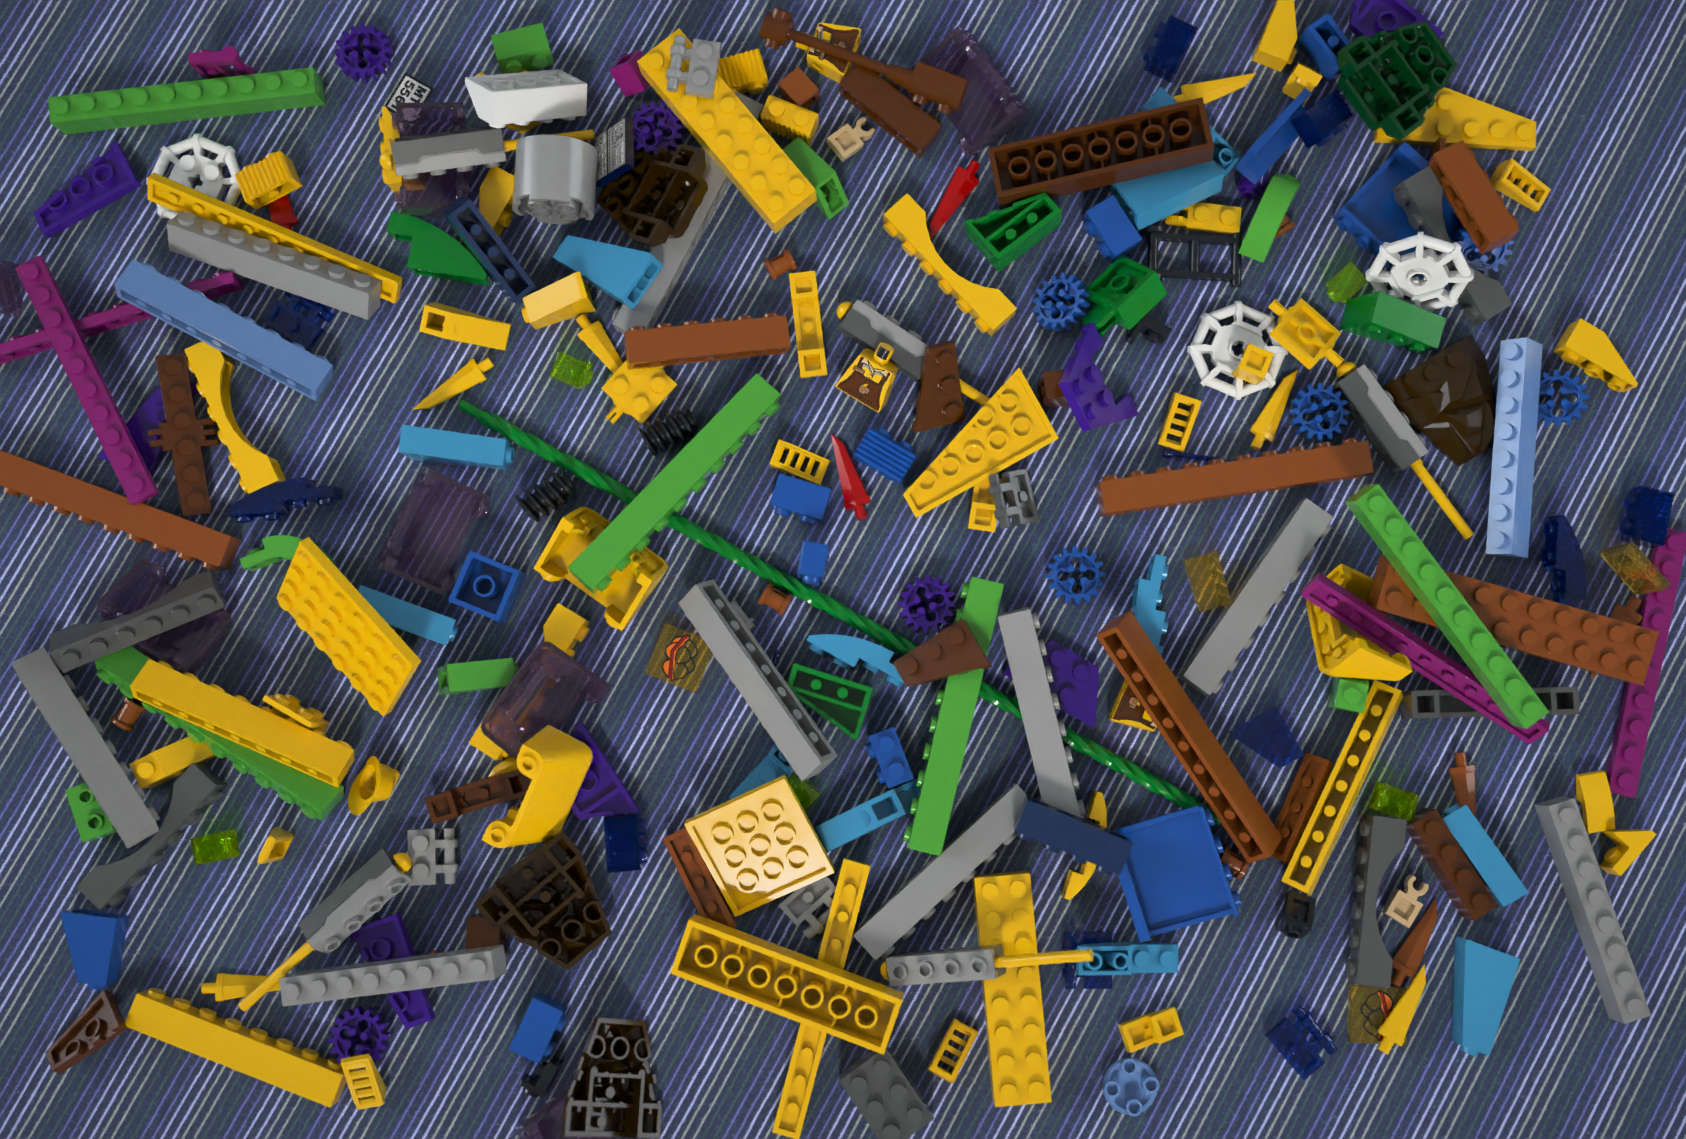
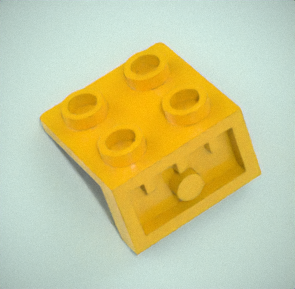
M276 693L275 695H265L262 699L273 706L272 710L277 716L284 719L292 718L308 730L317 729L324 733L330 723L323 719L324 714L312 707L308 709L299 705L301 701L286 693L284 696Z

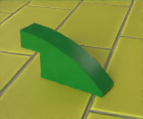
M390 212L387 233L394 240L412 242L407 268L413 274L492 287L493 281L473 255L456 239L426 221L410 215Z

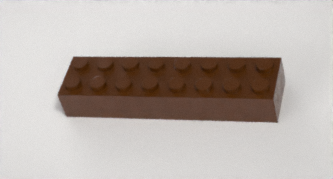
M1203 97L991 147L988 148L999 207L1000 210L1013 206V203L1043 192L1050 198H1055L1213 161L1214 144Z

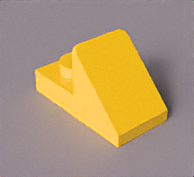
M1297 61L1282 92L1294 99L1304 88L1312 92L1321 80L1322 74Z
M1643 829L1601 831L1617 846L1606 852L1604 855L1605 860L1600 864V867L1608 874L1621 876L1657 834Z

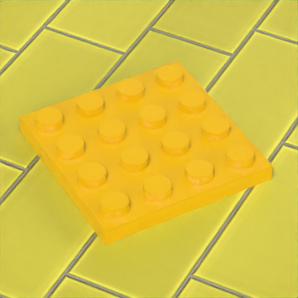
M786 775L685 820L684 823L735 917L833 874L835 870Z

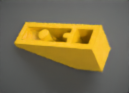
M1276 0L1252 61L1279 72L1282 71L1286 63L1291 65L1298 50L1293 48L1297 40L1294 0Z
M186 737L158 749L129 765L141 789L155 788L181 775L193 763L206 762L216 755L210 751V747L205 743L201 742L198 744L189 737Z

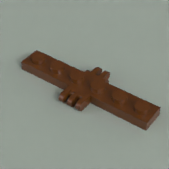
M185 353L158 355L155 357L166 423L158 424L159 429L147 431L149 437L160 436L161 439L149 441L150 447L162 446V451H171L182 517L211 514L201 448L220 445L218 439L207 440V436L218 435L217 429H205V426L215 425L216 421L214 422L211 418L196 420Z

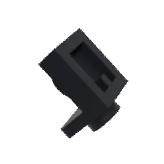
M1145 315L1131 330L1126 331V333L1130 334L1127 342L1132 344L1140 332L1149 342L1155 344L1159 342L1162 344L1167 339L1172 328Z
M1288 891L1285 894L1282 920L1277 923L1276 930L1283 932L1289 938H1303L1312 930L1316 899Z
M555 1056L548 1063L543 1061L535 1076L539 1080L529 1074H525L518 1084L524 1087L523 1091L532 1097H543L549 1091L564 1061Z

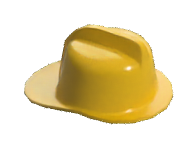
M375 756L369 757L364 768L351 785L348 797L350 812L353 815H360L372 802L388 799L400 776L399 771L392 769L386 764L379 763L378 758Z

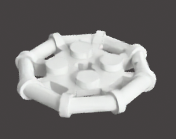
M194 133L191 138L167 147L163 146L160 149L162 152L152 173L163 176L171 161L175 165L168 179L193 189V180L200 177L203 184L202 186L197 185L194 190L220 201L226 188H230L224 202L235 206L241 190L234 175L241 170L235 157V150L231 146H224L203 137L201 133ZM191 149L194 150V155L191 156L184 155L180 159L175 156ZM205 149L218 154L216 159L211 160L204 157ZM226 164L231 174L230 178L223 177L221 172L222 167ZM156 203L158 208L157 214L161 218L171 220L178 214V212Z
M1418 232L1417 235L1392 243H1383L1379 247L1380 251L1372 266L1365 272V278L1371 283L1375 292L1381 291L1427 311L1457 305L1458 298L1466 285L1474 278V271L1469 268L1459 243H1450L1424 235V232ZM1416 247V251L1400 256L1397 253ZM1434 250H1437V251H1440V252H1443V253L1440 254V255H1437ZM1387 260L1392 263L1390 271L1382 270ZM1451 260L1457 269L1455 271H1449L1446 265ZM1414 274H1423L1424 279L1419 280L1418 277L1412 276H1414ZM1389 282L1392 290H1387L1384 283ZM1448 283H1455L1451 290L1447 291L1444 289V286H1447ZM1405 295L1411 297V300L1409 301L1402 298H1404Z
M1235 301L1234 304L1211 313H1203L1200 316V324L1191 345L1187 346V353H1190L1201 379L1200 384L1203 387L1205 385L1232 396L1234 400H1241L1246 395L1267 387L1272 388L1276 384V376L1288 351L1269 335L1276 326L1275 317L1272 314L1267 315L1242 304V301ZM1233 315L1234 322L1223 327L1219 324V320ZM1243 316L1260 323L1259 326L1255 327L1243 322ZM1211 329L1215 332L1211 345L1203 344L1208 330ZM1265 329L1273 346H1267L1262 339V331ZM1239 343L1244 351L1248 344H1252L1274 353L1266 376L1258 385L1251 383L1243 385L1242 379L1232 376L1243 355L1236 356L1232 346L1235 347ZM1210 353L1211 363L1215 366L1210 372L1202 354ZM1219 372L1234 378V385L1215 377Z

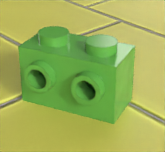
M543 22L491 35L502 74L519 73L523 70L531 71L554 65Z
M86 783L65 790L82 842L94 841L116 833V830Z

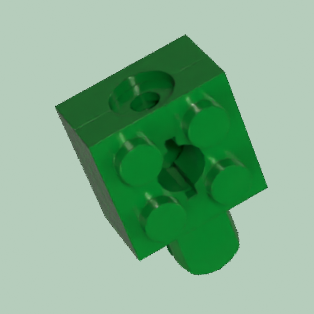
M1120 255L1085 289L1090 293L1087 299L1093 309L1082 319V323L1086 325L1094 322L1101 337L1114 324L1131 330L1167 295V292L1156 271Z

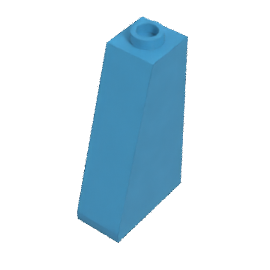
M1210 161L1111 184V196L1114 195L1138 231L1221 192L1224 171L1220 164Z
M570 235L566 236L553 255V258L572 273L580 271L585 281L632 310L635 309L663 268V265L649 252Z
M402 425L398 452L413 461L509 470V464L514 461L515 449L507 439Z
M359 586V593L390 626L443 645H447L448 641H454L459 628L454 625L455 619L371 588Z
M1455 804L1443 811L1446 816L1443 818V821L1500 907H1505L1529 893L1467 805L1460 808L1458 804Z
M1456 936L1452 1041L1461 1045L1460 1050L1477 1057L1480 1052L1489 1056L1520 959Z

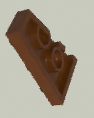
M950 340L926 346L920 376L922 380L920 395L917 397L915 405L917 407L916 418L912 422L911 428L914 433L964 420L955 343Z
M963 618L893 662L902 680L908 687L953 675L965 674L981 668L993 667Z

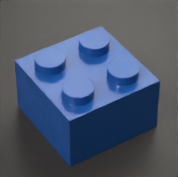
M469 550L448 601L506 624L526 573Z

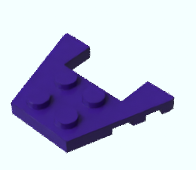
M1094 322L1084 325L1081 330L1083 333L1082 339L1077 340L1074 346L1076 350L1075 355L1068 360L1058 383L1082 432L1139 414L1129 393L1120 395L1113 401V394L1107 389L1102 379L1101 370L1092 359V355L1104 343Z

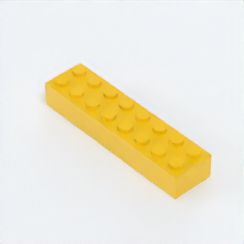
M679 28L637 61L640 72L776 234L817 201L816 189L718 73L713 99L686 95V84L678 83L677 92L667 90L668 80H666V73L671 65L670 49L674 45L675 36L679 35L686 38L685 48L692 49L693 46ZM682 60V72H688L690 61Z
M1024 870L975 875L972 878L978 946L1002 944L1004 956L1038 953L1030 873ZM1039 965L1006 967V973L996 979L981 980L992 1100L995 1107L1050 1103L1052 1100Z
M694 914L688 920L670 972L678 977L883 1055L904 997V992L697 914Z

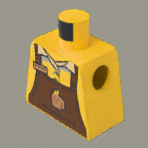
M821 22L818 24L813 37L857 52L861 41V29ZM796 42V48L808 51L807 66L839 84L850 72L853 63Z
M884 342L879 343L875 352L866 348L847 369L835 387L879 413L888 402L899 369L896 364L889 361L894 348Z
M1124 679L1107 720L1154 732L1157 726Z

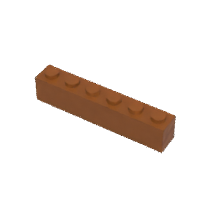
M767 313L762 316L763 318L752 319V316L744 315L737 317L733 321H726L725 318H715L710 320V323L699 324V321H687L682 326H672L670 323H663L652 329H645L644 326H634L629 328V331L624 332L623 339L627 368L632 370L786 354L791 347L786 315L778 316V313Z

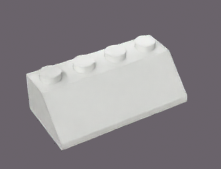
M560 69L465 77V84L478 117L494 128H504L506 124L511 123L524 126L529 125L530 121L551 123L553 119L575 120L576 116H586L587 83Z

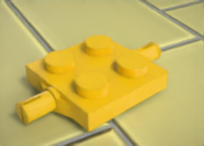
M1276 298L1268 306L1280 317L1277 325L1269 335L1309 370L1324 357L1336 368L1345 360L1333 350L1335 340L1341 335V332L1302 298L1288 309L1277 301Z
M625 361L601 388L612 398L616 405L605 418L614 425L619 417L625 413L635 418L642 425L672 392L677 383L666 374L663 369L665 366L628 370L627 361Z

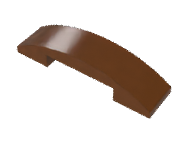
M519 769L467 783L424 799L432 824H436L501 802L525 797L532 779L522 774Z

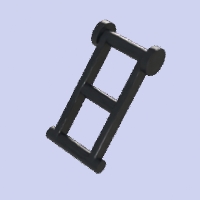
M1155 225L1143 228V235L1148 237L1147 267L1156 271L1161 282L1163 278L1223 281L1230 282L1231 287H1241L1242 254L1238 252L1242 245V233H1232V237L1164 233V227ZM1159 241L1190 243L1189 271L1158 269ZM1200 244L1231 246V274L1200 272Z

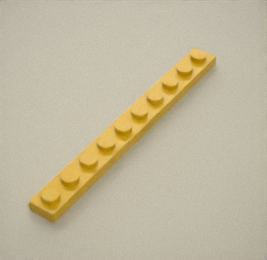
M152 173L148 177L147 200L178 213L181 211L192 213L195 216L218 222L221 225L241 230L244 233L264 238L270 242L293 248L310 256H316L333 264L342 265L356 272L367 274L381 280L382 299L394 304L400 299L403 280L401 276L159 174Z
M847 858L843 859L817 960L844 970L871 865ZM800 1023L772 1130L773 1133L793 1139H799L827 1035L823 1031Z

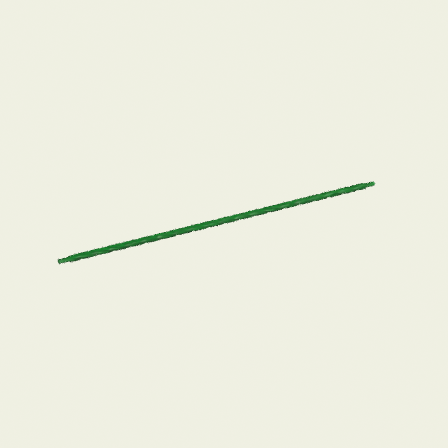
M461 400L458 405V409L480 420L481 425L498 432L523 448L535 452L556 466L570 471L578 478L608 492L628 505L639 494V492L631 490L614 478L594 470L591 466L570 454L559 451L550 443L529 432L522 431L515 424L492 412L483 411L465 400ZM673 512L668 517L670 520L667 524L668 527L680 531L686 537L708 549L716 551L735 564L753 571L759 577L783 590L791 592L808 604L828 612L834 618L856 630L864 632L883 645L901 652L903 655L919 646L903 636L889 631L872 619L852 611L846 605L828 595L814 590L797 578L777 570L774 566L753 554L739 549L731 542L704 530L678 513ZM983 680L981 681L978 696L1022 720L1018 699L999 691ZM1064 725L1067 735L1062 736V742L1089 755L1106 767L1126 775L1137 784L1166 797L1169 801L1183 809L1201 804L1199 798L1189 795L1181 788L1151 774L1141 766L1120 755L1114 754L1106 747L1074 732ZM1203 804L1205 810H1211L1214 822L1219 825L1221 822L1212 808Z

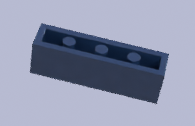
M461 196L441 212L507 299L517 303L536 288V285L471 199Z
M1027 795L1013 825L1014 831L1018 832L1017 836L1031 843L1034 839L1044 843V848L1054 853H1059L1060 850L1069 853V858L1078 863L1085 864L1086 861L1096 865L1095 868L1108 875H1111L1112 872L1121 874L1133 845L1131 839L1125 835Z

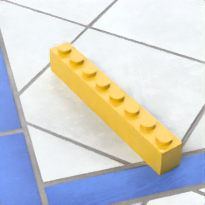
M148 659L130 685L134 698L338 788L355 760L354 750L348 743L341 740L335 742L317 729L308 730L292 718L284 719L277 716L273 710L261 706L259 708L254 706L243 696L235 695L234 697L227 694L218 685L202 683L191 673L185 672L182 674L175 671L170 664L164 661L157 663Z
M1374 680L1366 698L1364 712L1359 713L1281 880L1285 884L1305 894L1312 895L1403 699L1401 690Z
M149 988L136 994L125 1020L128 1028L324 1106L332 1107L339 1102L347 1081L341 1062L338 1063L337 1059L330 1058L327 1060L320 1057L319 1053L309 1048L302 1050L294 1047V1043L290 1040L271 1038L267 1036L268 1033L258 1028H246L237 1019H223L216 1016L217 1012L208 1008L198 1009L191 1006V1002L186 999L170 998L165 996V991L158 988Z

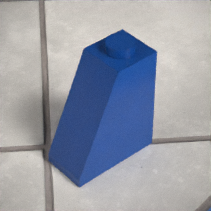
M76 908L62 911L61 920L78 983L89 984V989L103 990L108 985L118 982L129 915Z

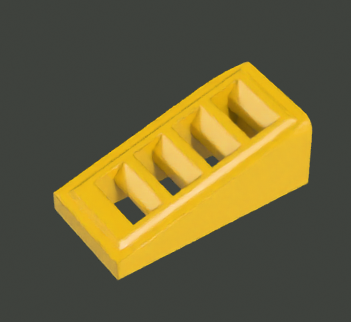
M1513 158L1501 162L1489 180L1494 189L1534 212L1539 211L1551 191L1549 187ZM1525 184L1528 185L1525 191L1523 192L1522 189L1525 186ZM1534 190H1536L1537 193L1535 194L1534 198L1532 199L1530 196H1531L1532 192H1533Z
M1173 392L1157 444L1184 452L1202 401ZM1179 403L1189 405L1191 407L1190 410L1187 411L1177 408V406ZM1175 413L1187 416L1186 422L1174 418ZM1171 423L1183 426V432L1170 428ZM1167 434L1181 437L1180 442L1167 439Z
M779 439L770 460V467L821 485L830 460ZM784 450L789 451V453L787 455L785 463L783 464L780 462ZM794 454H797L799 458L795 468L790 467ZM804 459H810L805 472L800 471ZM818 462L820 464L815 477L811 476L810 473L814 463Z
M274 827L258 856L257 862L265 864L283 859L294 838V834L280 827Z
M953 1018L927 1070L949 1083H954L978 1031ZM956 1029L968 1036L967 1041L954 1035V1030ZM949 1040L962 1046V1051L948 1045ZM946 1050L958 1057L956 1062L944 1056V1051ZM939 1061L952 1067L951 1072L938 1066Z
M370 1054L342 1058L341 1066L357 1109L382 1106L385 1102L386 1085Z

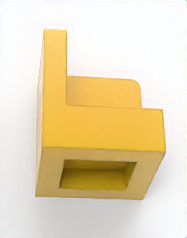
M1248 344L1232 376L1258 385L1265 378L1274 353Z

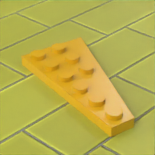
M1443 87L1436 94L1434 105L1425 113L1423 124L1408 136L1398 140L1387 136L1384 130L1379 128L1374 131L1373 140L1375 143L1403 144L1406 142L1411 145L1431 146L1437 139L1443 137L1446 138L1445 146H1451L1463 140L1468 148L1532 151L1536 148V122Z
M1020 367L903 494L916 518L982 482L989 475L1000 472L1059 439Z

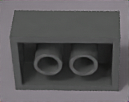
M888 1045L884 1055L871 1050L839 1073V1082L878 1139H907L934 1120L932 1109Z

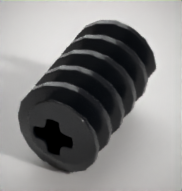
M685 404L686 413H682L678 408L675 409V418L666 413V422L657 417L656 427L646 422L645 432L638 426L648 450L654 456L658 455V446L667 451V442L676 447L678 446L677 437L683 442H687L688 432L693 437L697 435L698 426L687 404Z
M562 467V476L552 472L553 482H550L545 477L543 478V488L536 483L533 484L534 494L525 489L526 499L523 500L518 495L515 496L528 517L536 522L541 521L540 512L545 516L550 515L549 506L554 510H559L558 500L566 505L568 504L567 495L573 499L578 498L575 485Z

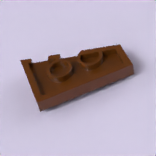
M103 990L48 1048L45 1053L52 1071L62 1074L128 1029L112 992Z

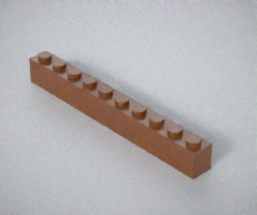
M1358 438L1342 440V445L1332 446L1331 442L1316 444L1315 449L1305 450V446L1289 448V453L1279 454L1278 450L1263 452L1262 457L1252 458L1251 454L1236 456V461L1225 462V458L1208 461L1209 465L1199 466L1198 462L1183 464L1182 469L1172 470L1171 466L1155 469L1156 473L1145 474V470L1129 473V477L1119 478L1118 474L1104 476L1102 481L1096 485L1101 517L1365 477L1374 473L1368 441L1359 442Z
M0 449V485L4 486L3 492L20 497L21 493L29 496L27 500L40 506H45L47 502L54 505L53 511L68 516L70 512L79 514L77 520L94 525L95 521L103 523L102 529L115 534H119L120 530L127 532L128 539L142 544L145 540L153 542L152 548L166 553L170 549L178 552L177 557L190 562H193L195 558L202 560V566L217 572L220 567L230 570L241 539L142 502L136 506L132 505L124 495Z
M1128 611L1111 619L1098 632L1096 637L1248 864L1271 857L1282 840L1281 835L1133 613Z

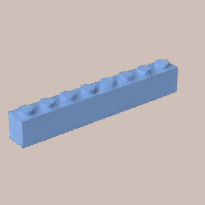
M133 259L114 283L117 297L314 401H317L333 377V365L325 357L315 356L307 352L302 345L296 342L290 343L283 339L276 331L272 329L266 330L258 326L254 320L247 316H239L232 312L225 304H217L207 299L202 292L188 289L176 278L166 277L158 273L153 266L147 263L141 264Z
M1527 337L1501 340L1486 554L1502 559L1528 558L1543 344Z

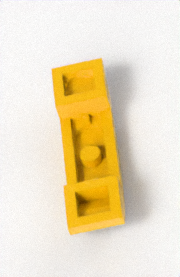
M815 271L789 273L800 377L827 375L816 273Z
M1093 790L1085 817L1094 819L1095 824L1107 828V811L1103 793ZM1086 861L1085 864L1081 865L1080 872L1069 869L1061 896L1068 900L1072 899L1090 879L1096 865Z

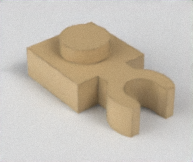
M865 117L860 118L853 129L847 123L827 138L826 143L842 162L862 149L863 141L869 140L873 136L874 128L869 131H863L861 128L867 120Z
M1408 875L1405 878L1404 891L1394 890L1382 913L1407 928L1411 927L1423 906L1422 903L1417 901V898L1424 895L1429 888L1428 884L1422 882L1418 889H1414L1413 882L1416 877L1413 875Z

